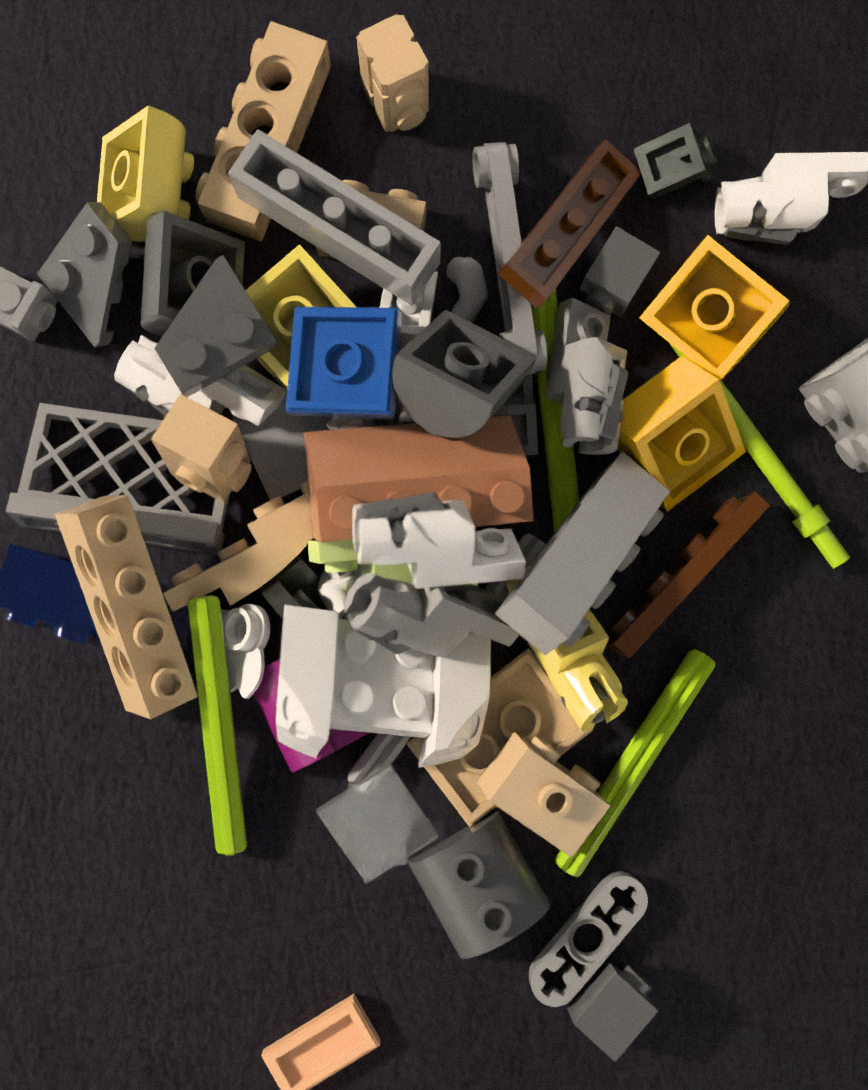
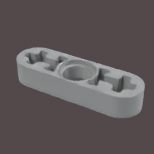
M617 871L605 876L533 960L529 969V982L535 997L541 1003L550 1007H560L569 1003L644 915L648 905L647 892L633 875ZM617 886L624 891L629 886H632L633 889L629 895L634 903L628 909L623 905L616 907L610 917L617 925L613 930H610L604 919L592 911L599 905L606 914L615 902L610 894L612 889ZM583 924H594L602 931V942L592 952H582L573 944L574 933ZM565 946L570 956L576 962L582 964V967L579 970H575L570 962L561 974L565 985L561 989L552 985L545 990L543 988L545 980L541 973L546 968L556 972L566 960L563 954L558 951Z

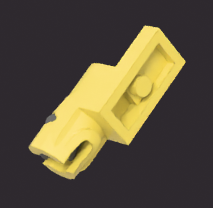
M520 579L507 581L506 586L510 592ZM590 609L584 616L590 624L583 635L571 647H567L562 643L545 656L529 643L530 648L548 674L549 680L562 703L583 732L593 730L594 725L603 720L608 723L615 719L625 710L628 704L626 697L622 693L620 680L603 656V651L609 637Z

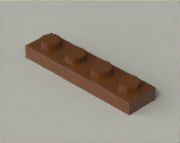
M605 138L498 272V275L536 309L549 298L641 174V171Z
M755 491L740 500L735 495L730 497L713 515L712 518L718 522L713 530L706 537L700 532L697 533L679 552L678 555L684 561L671 575L666 570H663L647 586L644 593L649 599L640 609L635 612L629 607L611 625L609 630L615 636L606 645L619 658L629 659L770 505Z

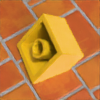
M707 235L639 318L690 361L721 381L758 343L790 305L786 297Z
M683 356L679 357L623 399V420L621 422L617 450L619 453L623 451L670 491L660 505L667 512L746 452L720 380Z

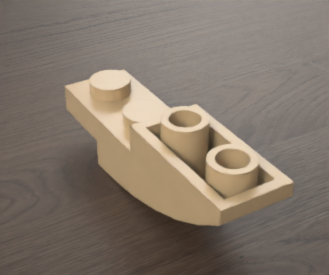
M308 481L299 485L303 495L285 504L282 497L278 496L253 509L257 520L247 524L257 543L248 546L245 538L218 551L217 555L221 562L203 571L199 563H196L171 576L170 578L175 586L163 593L171 610L174 612L187 605L190 599L204 596L221 587L231 606L257 590L284 569L306 547L308 541L313 538Z

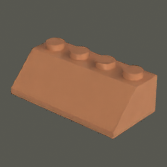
M511 415L491 417L477 432L460 438L434 436L417 423L303 432L313 538L321 543L353 539L352 511L354 504H365L390 498L396 500L428 492H435L441 501H464L474 527L534 521L530 467Z

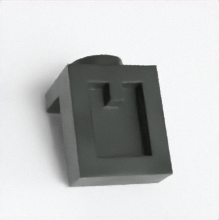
M691 123L634 148L648 195L652 199L698 179H701L705 184L715 180L711 165L718 163V158L713 143L708 134L700 136Z
M296 556L284 569L258 589L282 619L285 605L319 609L312 600L319 595L318 584L320 578L299 556Z

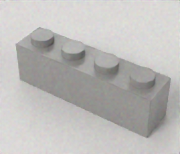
M258 129L228 172L240 200L413 306L440 264V241Z
M622 451L598 474L525 572L524 579L519 580L495 614L545 656L562 643L567 647H571L583 635L590 624L584 618L591 606L594 609L598 608L615 588L616 584L610 580L616 570L622 572L639 553L640 547L635 544L640 535L646 537L664 516V513L658 508L670 491Z

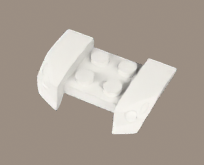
M285 605L276 712L278 741L298 752L316 758L321 748L328 741L329 729L424 738L419 756V768L460 759L479 743L490 698L491 639L480 640L469 632L456 649L446 657L428 655L412 648L401 654H395L374 640H369L353 630L349 620L338 619V611Z

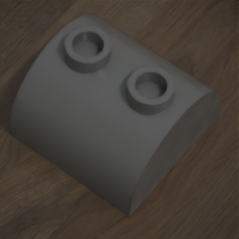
M166 211L150 216L146 225L141 308L142 328L162 337L216 258L224 255L243 286L245 242Z
M445 310L396 354L392 371L393 386L396 396L406 413L428 433L439 437H465L477 432L530 374L537 356Z
M498 809L483 817L471 827L464 828L408 860L411 870L461 959L482 955L507 943L541 919L551 905Z

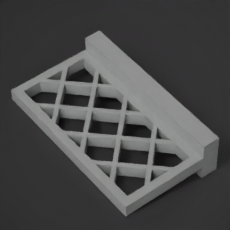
M39 403L18 492H10L6 513L21 527L61 533L55 513L94 500L88 498L81 486L107 469L119 486L117 490L108 496H129L145 545L217 555V552L223 548L225 536L222 531L229 496L225 503L215 498L212 516L189 512L181 500L193 493L194 490L184 485L177 491H174L162 475V472L168 469L163 459L154 464L142 447V445L151 440L163 420ZM52 419L73 422L80 432L56 449L47 440ZM80 423L89 424L91 426L87 429H84ZM109 427L122 429L129 438V441L104 457L92 439ZM131 431H138L141 433L137 436H134ZM87 442L99 458V461L74 477L61 459ZM46 447L49 453L42 457L44 448ZM137 449L150 468L126 484H123L111 466ZM54 463L58 464L69 480L51 493L34 490L38 474ZM157 477L169 493V496L153 507L139 506L131 493ZM76 490L80 497L70 496L68 494ZM177 504L181 511L168 509Z

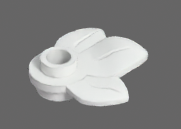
M245 604L231 611L221 609L230 692L238 689L245 699H249L254 694L262 681L265 668L263 649L270 636V621L266 611L262 607L253 604Z

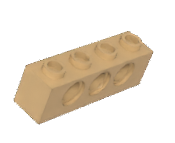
M270 21L264 39L258 38L254 43L250 57L251 71L246 83L240 82L235 90L232 101L233 116L228 128L222 127L214 145L215 161L210 173L205 172L202 174L196 189V201L207 223L260 242L263 240L271 218L238 198L228 172L252 138V131L260 126L271 127L272 130L267 135L297 153L331 68L326 40ZM275 83H289V86L284 90H269Z
M103 496L55 513L125 710L148 719H153L198 697L129 496Z

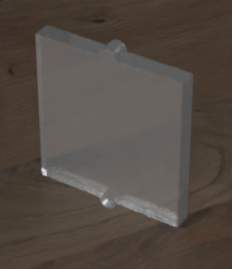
M390 762L358 783L350 781L347 790L316 809L318 816L366 884L396 864L405 865L408 862L407 857L439 838L437 831Z

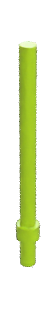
M671 345V347L674 349V351L677 353L679 357L683 356L687 358L674 346ZM721 380L722 388L744 447L796 517L792 521L804 538L809 536L833 569L846 562L850 556L827 526L830 519L819 504L815 506L811 504Z

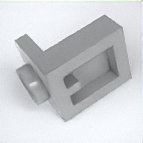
M0 267V325L35 342L39 333L45 331L51 325L55 317V305L58 300L39 282L33 281L31 283Z

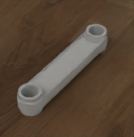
M505 142L484 143L483 146L474 147L473 173L476 187H485L505 327V332L500 333L499 337L537 356L533 369L529 374L531 375L535 374L536 371H544L546 369L547 346L545 335L542 329L534 330L531 303L498 275V272L522 243L513 185H517L519 179L518 151L515 144H506Z

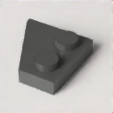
M87 202L37 273L94 347L109 345L113 339L114 331L107 328L111 304L120 303L124 284L122 272L128 264L132 240L101 202Z
M224 255L216 258L154 349L181 394L189 397L277 347V344Z

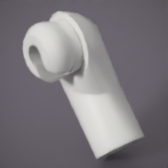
M324 569L318 584L319 596L328 610L338 611V619L349 620L348 613H345L344 601L349 589L354 584L355 570L327 573Z

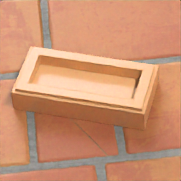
M352 994L263 1049L261 1056L280 1090H309L379 1047L381 1039L355 994Z

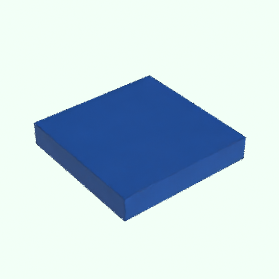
M295 307L285 412L291 416L394 419L396 393L393 386L392 371L396 354L400 351L402 312L399 308Z

